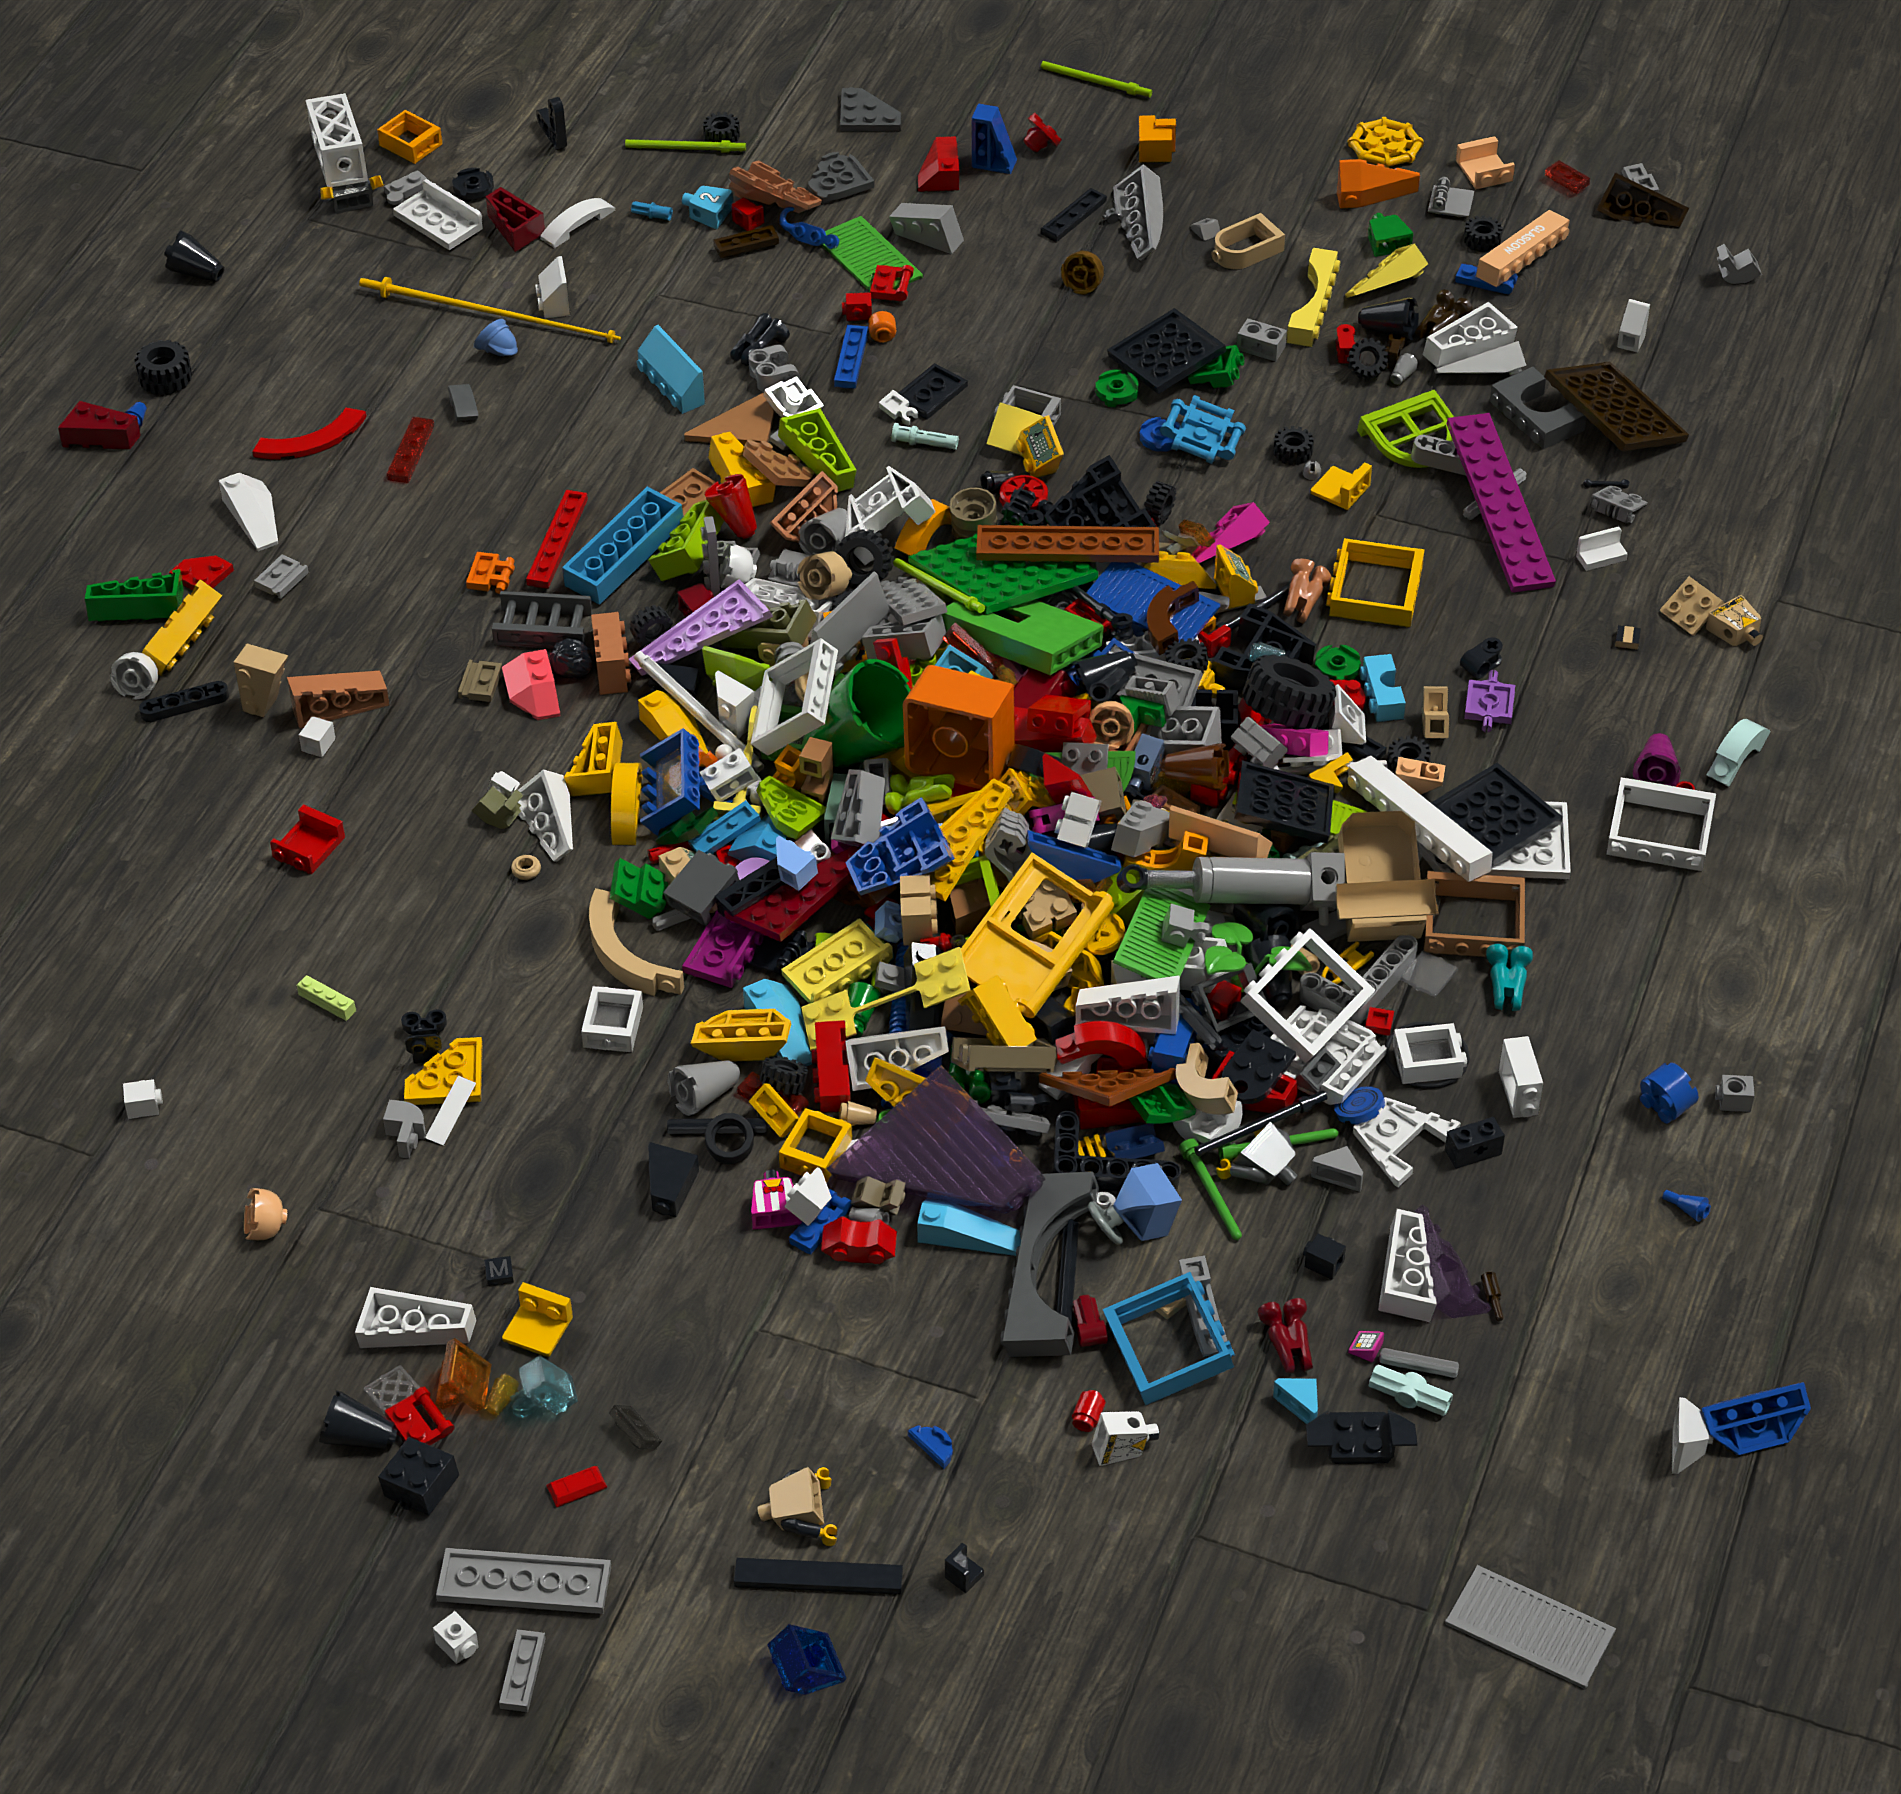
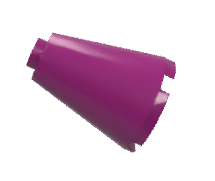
M1657 733L1649 737L1633 766L1632 774L1635 780L1674 787L1679 783L1681 769L1671 740L1667 735Z

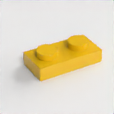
M764 1083L749 1100V1103L779 1137H785L799 1119L797 1114L770 1084Z

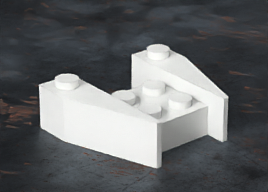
M888 466L886 468L888 471L887 476L855 499L852 494L849 496L845 537L861 529H865V531L871 529L876 534L877 531L884 529L893 519L901 516L904 511L917 525L928 520L936 511L931 500L914 482ZM864 547L855 548L854 554L864 565L874 560L873 555L868 549Z

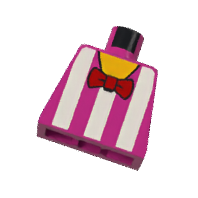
M767 1170L763 1174V1180H756L754 1182L751 1209L753 1230L800 1225L802 1220L784 1207L790 1200L787 1194L793 1188L791 1178H779L778 1171Z

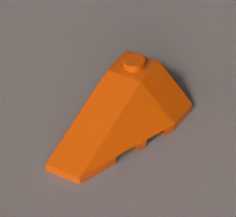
M1361 159L1339 160L1337 183L1340 208L1363 207L1418 192L1420 173L1401 168L1390 169L1379 163L1377 165L1368 164L1366 160Z

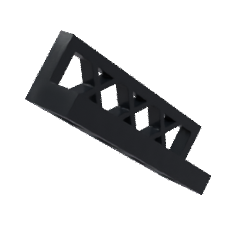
M777 857L715 895L717 910L723 917H725V910L733 917L786 884L780 879Z

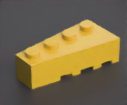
M731 432L711 436L708 458L716 474L720 475L721 484L726 482L725 477L742 474L747 482L752 507L773 502L776 485L743 456L744 446Z

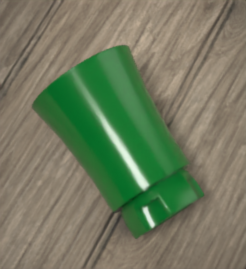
M854 982L848 986L849 1001L853 1008L881 998L879 990L870 984ZM875 1007L855 1014L854 1024L857 1034L848 1038L862 1037Z

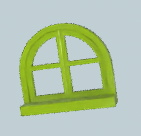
M1431 390L1361 416L1357 431L1361 437L1368 434L1379 451L1390 460L1408 467H1429L1415 463L1411 459V454L1400 451L1395 446L1414 440L1419 435H1427L1443 428L1446 429V440L1453 442L1446 423L1448 418L1454 416L1437 392ZM1434 410L1442 423L1420 431L1411 418ZM1403 421L1411 434L1389 442L1381 432V429Z

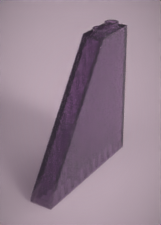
M942 1065L826 1168L838 1180L857 1183L858 1180L869 1176L883 1183H889L897 1179L905 1183L903 1191L907 1194L1008 1214L1011 1210H1017L1023 1204V1199L1030 1193L1037 1192L1045 1180V1177Z

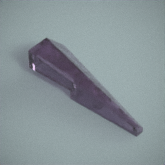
M1421 1205L1415 1210V1213L1423 1215L1427 1240L1426 1250L1430 1259L1429 1269L1430 1275L1433 1278V1295L1436 1297V1308L1451 1318L1488 1313L1491 1310L1489 1303L1479 1299L1480 1289L1477 1285H1471L1467 1275L1468 1270L1450 1242L1445 1241L1439 1236L1441 1228L1438 1224L1433 1225L1428 1214L1430 1212L1429 1209Z

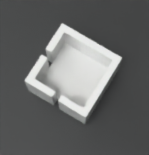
M1071 792L1070 796H1065L1062 805L1065 815L1063 820L1058 819L1055 833L1058 834L1057 839L1088 847L1102 801Z

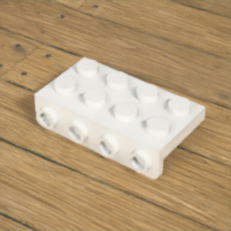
M427 179L422 181V191L393 208V215L448 250H451L483 229L482 215L477 209H474L463 200L458 199L450 192L445 191Z

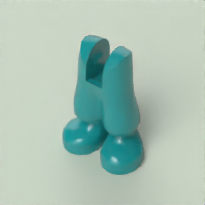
M1502 944L1490 945L1486 950V958L1492 965L1490 976L1493 985L1495 1009L1502 1010L1504 998L1508 996L1512 997V1011H1520L1523 990L1527 979V970L1525 968L1533 960V951L1526 946L1514 948L1510 954V969L1506 967L1508 961L1507 947Z

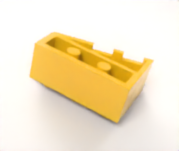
M998 975L977 986L957 1000L961 1006L966 1004L974 1013L972 1019L976 1024L979 1022L983 1024L989 1032L986 1034V1037L994 1046H1028L1037 1040L1032 1025L1026 1022L1021 1014L1022 1011L1019 1004L1013 1001L1008 993L1006 983Z

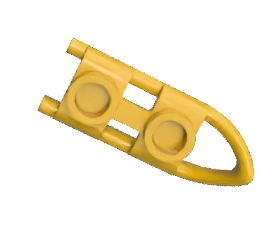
M1357 941L1339 955L1342 959L1345 958L1347 960L1346 963L1355 971L1374 957L1372 951L1365 956L1357 952L1356 948L1359 946ZM1328 966L1324 968L1322 977L1326 978L1327 972L1330 971L1335 979L1332 981L1333 983L1339 984L1342 982Z

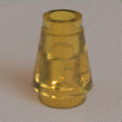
M501 1374L499 1378H495L484 1408L489 1413L498 1416L519 1392V1382L507 1374Z

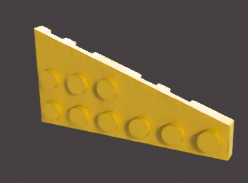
M993 778L940 826L955 859L934 872L924 874L930 875V885L935 884L937 898L943 901L947 900L1011 797L1012 791L1010 786Z

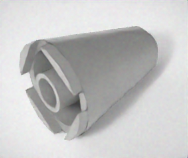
M836 508L806 521L801 526L798 535L800 534L799 544L805 554L815 555L837 551V544L845 537L847 511L845 509Z
M729 1060L677 1066L668 1074V1088L671 1097L676 1096L679 1102L675 1104L676 1107L683 1114L692 1115L736 1085L739 1081L740 1070L736 1064Z

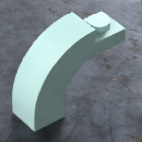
M1748 719L1739 721L1729 731L1717 749L1716 753L1718 755L1707 776L1729 787L1744 759L1752 750L1760 752L1771 731Z

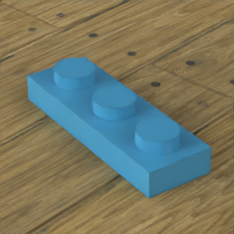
M745 800L707 826L699 836L688 840V843L695 852L700 850L706 854H713L760 822V816Z

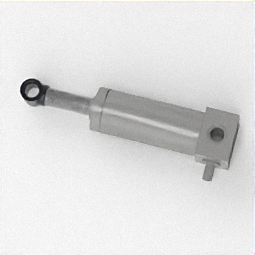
M1311 852L1304 859L1196 857L1192 871L1147 870L1139 865L1131 864L1118 874L1116 882L1119 889L1125 893H1133L1136 890H1146L1147 888L1192 889L1193 898L1196 903L1300 904V911H1319V924L1327 926L1329 924L1328 911L1336 910V884L1346 883L1345 854ZM1126 874H1132L1136 878V884L1128 882Z

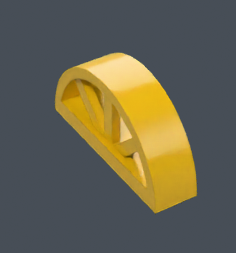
M616 763L614 766L611 793L612 845H636L643 782L641 763Z

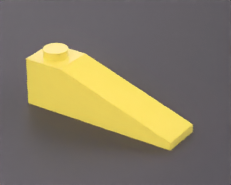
M1415 243L1398 248L1378 264L1379 267L1367 274L1369 278L1366 277L1359 281L1345 295L1348 298L1409 277L1416 278L1424 272L1423 268L1428 265V262Z

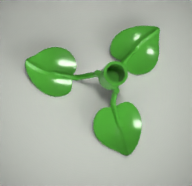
M1234 922L1217 923L1212 927V937L1225 939L1226 945L1236 944L1237 952H1232L1224 946L1208 948L1204 959L1208 975L1244 969L1247 962L1241 956V944L1252 942L1253 935L1247 927ZM1279 946L1272 948L1271 954H1267L1254 970L1256 976L1267 961H1269L1271 966H1274L1277 963L1274 958L1283 948L1289 950L1291 947ZM1298 951L1284 965L1282 970L1312 971V966L1307 958ZM1238 975L1231 977L1230 983L1241 987V992H1244Z

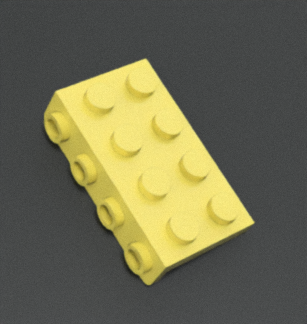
M859 918L781 969L782 976L810 1004L848 990V986L851 983L867 978L871 972L877 969L879 962L887 964L893 958V950L890 943L884 944L879 938L875 937L871 929Z

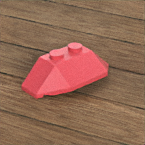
M546 649L522 653L502 667L509 700L512 704L531 714L536 720L560 716L555 682Z

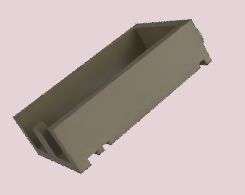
M953 1037L951 1063L968 1071H975L977 1069L979 1071L1054 1072V1065L1057 1064L1058 1060L1056 1047L1038 1039L1028 1046H994L988 1038Z

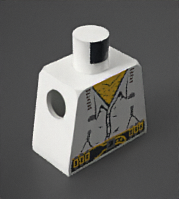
M1140 1412L1101 1413L1092 1441V1447L1099 1466L1141 1456L1146 1441L1159 1439V1429L1157 1424L1145 1425Z

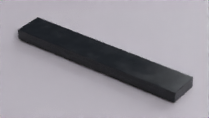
M737 1558L734 1587L901 1594L903 1565Z

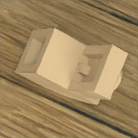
M1424 686L1422 727L1425 738L1449 737L1447 687Z

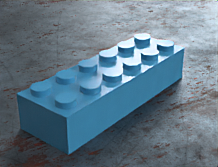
M646 487L562 567L565 586L583 596H591V600L600 605L670 537L669 534L673 529L681 525L680 520L683 518L682 504Z

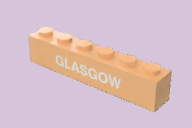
M1548 210L1480 258L1476 277L1495 287L1506 282L1513 274L1519 273L1522 268L1530 265L1532 261L1541 257L1561 240H1565L1569 234L1568 226L1570 220Z

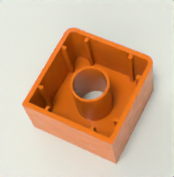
M935 665L926 666L903 701L906 768L912 773L924 776L952 774L955 777L956 784L982 789L993 778L999 781L1008 770L1007 764L1015 744L1014 684Z

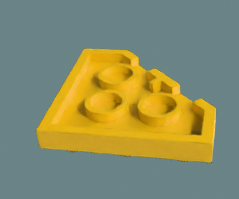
M482 1037L456 1038L449 1044L450 1048L441 1055L439 1053L424 1064V1068L416 1075L411 1074L405 1079L404 1101L414 1105L443 1104L456 1078L461 1076L476 1083L467 1102H481Z

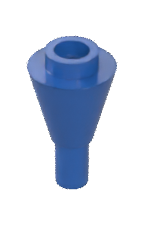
M1665 1190L1663 1194L1664 1200L1676 1204L1677 1207L1697 1222L1701 1221L1702 1218L1705 1219L1710 1212L1711 1205L1707 1197L1679 1195L1669 1190Z

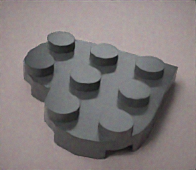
M832 152L822 156V161L818 164V171L812 174V179L808 182V188L810 193L822 200V204H826L831 200H837L874 188V180L853 155L849 154L848 157L839 155V152Z

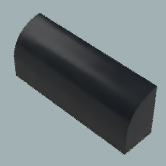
M1052 996L1048 997L1034 1018L1023 1016L1026 1022L1032 1025L1034 1031L1052 1045L1056 1043V1039L1075 1032L1076 1015Z

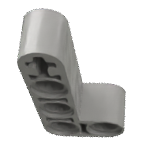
M1419 435L1415 438L1411 452V459L1415 463L1466 475L1454 442L1428 435Z

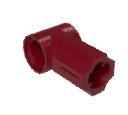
M1089 1295L1079 1296L1078 1299L1073 1301V1309L1077 1321V1337L1080 1347L1106 1344V1326L1104 1320L1100 1319L1096 1299Z

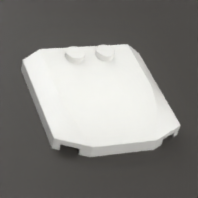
M1300 1005L1286 1021L1311 1044L1338 1014L1322 1008L1318 1012L1305 1010L1306 1006ZM1349 1019L1323 1046L1341 1064L1333 1075L1321 1085V1089L1318 1091L1326 1092L1328 1099L1323 1102L1329 1105L1343 1103L1386 1055V1046L1383 1045L1381 1047L1375 1040L1376 1035L1371 1030ZM1273 1034L1270 1037L1271 1039L1288 1047L1275 1034ZM1296 1055V1058L1283 1075L1293 1079L1306 1063ZM1297 1086V1089L1309 1095L1315 1094L1302 1087Z

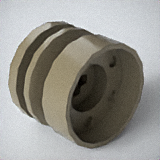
M982 488L963 489L950 500L951 526L955 540L973 537V535L977 534L978 525H998L996 500L994 495L988 490Z

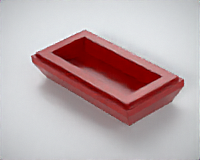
M598 1466L587 1468L546 1485L556 1507L607 1488Z

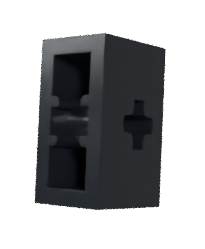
M1494 1117L1447 1131L1445 1152L1455 1169L1502 1155L1505 1135Z

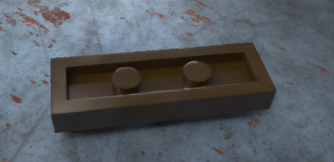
M771 225L713 239L719 257L724 258L779 244V237Z

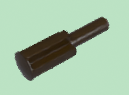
M1485 1272L1480 1278L1486 1299L1492 1303L1496 1320L1502 1321L1504 1317L1499 1302L1501 1300V1292L1496 1273Z

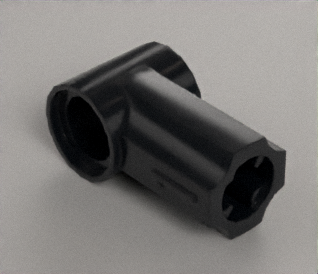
M1114 666L1099 682L1091 685L1087 700H1091V709H1094L1100 703L1110 701L1129 682L1130 678L1121 667ZM1099 694L1103 699H1097L1093 695Z

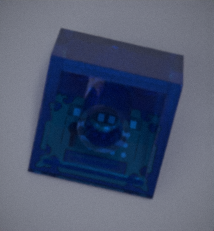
M788 1624L767 1644L772 1655V1661L780 1675L781 1684L786 1691L806 1695L842 1683L847 1679L828 1633Z

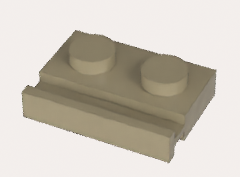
M469 660L458 690L459 698L462 699L464 696L469 697V700L492 702L502 673V663L486 661L474 663L473 660Z

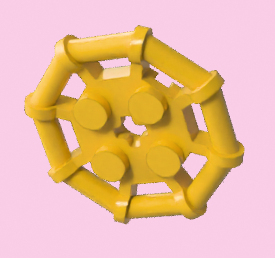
M1387 117L1367 123H1358L1352 137L1347 141L1348 146L1359 157L1358 159L1366 160V162L1373 164H1383L1386 168L1406 162H1414L1416 154L1424 145V140L1416 134L1412 124L1389 120ZM1408 135L1411 140H1406L1405 136ZM1364 136L1366 138L1365 140H1361L1360 137Z

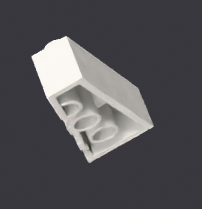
M1487 302L1428 336L1423 356L1437 368L1513 343L1518 327Z

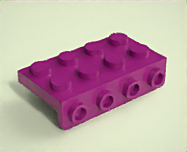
M717 910L682 965L683 972L732 988L736 980L741 979L747 962L750 963L752 961L754 951L758 945L760 946L763 943L765 935L726 919Z

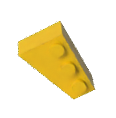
M617 722L593 724L582 744L583 749L579 756H575L573 760L574 765L571 771L566 772L564 776L570 796L612 793L614 766L616 763H620L623 744Z

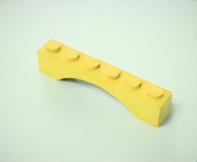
M1319 248L1312 249L1309 259L1308 278L1313 283L1316 293L1308 304L1292 313L1288 325L1287 343L1312 347L1314 339H1318L1320 326H1322L1324 313L1322 312L1327 311V299H1330L1332 294L1331 286L1335 285L1336 273H1339L1340 269L1337 251Z

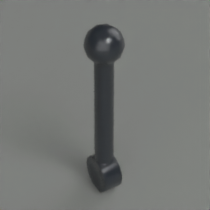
M1585 479L1583 482L1585 487L1600 485L1621 486L1622 488H1628L1630 483L1626 479L1621 480V482Z

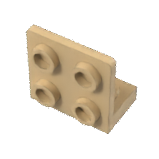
M1689 576L1663 605L1660 611L1694 636L1707 622L1708 613L1725 603Z

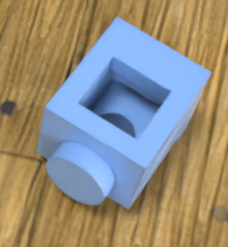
M887 900L875 912V937L897 943L903 937L900 904Z

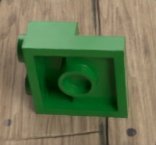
M1237 345L1226 346L1227 352L1188 375L1190 384L1211 382L1213 388L1232 386L1234 381L1240 377L1239 366L1244 365V356L1239 352Z
M619 858L614 865L610 899L651 919L657 913H661L666 905V900L662 899L663 892L668 887V882L665 881L666 874L646 863L639 868Z

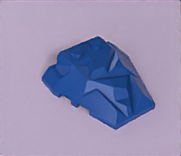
M922 797L901 809L896 814L898 820L889 829L883 826L879 830L881 836L874 843L867 841L845 862L860 895L900 883V876L924 875L934 872L955 859L942 829Z

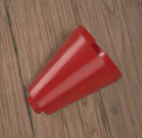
M734 474L725 477L726 482L719 484L717 481L704 492V495L709 504L737 537L745 539L755 534L757 524L746 479L742 474Z

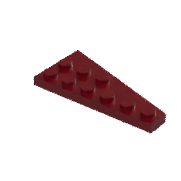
M852 846L818 863V874L799 891L788 884H784L733 917L725 910V918L782 942L852 880L845 862L860 848Z

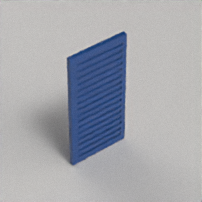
M1111 562L1086 593L1099 603L1106 604L1114 614L1126 613L1131 615L1134 624L1148 630L1147 610L1154 596L1168 585L1173 591L1182 585L1133 562ZM1199 594L1198 602L1177 612L1170 622L1177 629L1179 639L1187 641V638H1192L1193 641L1220 608V603Z

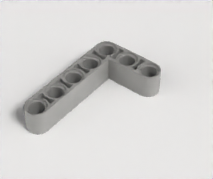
M1400 935L1364 974L1362 978L1375 991L1349 1020L1361 1025L1368 1017L1369 1008H1376L1411 968L1416 960V938L1411 935ZM1305 973L1300 978L1299 999L1303 1004L1316 1011L1322 1008L1339 1014L1357 995L1352 989L1349 991L1316 973Z

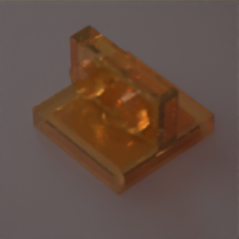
M456 1338L447 1341L435 1405L444 1410L463 1401L474 1410L479 1411L485 1408L491 1363Z

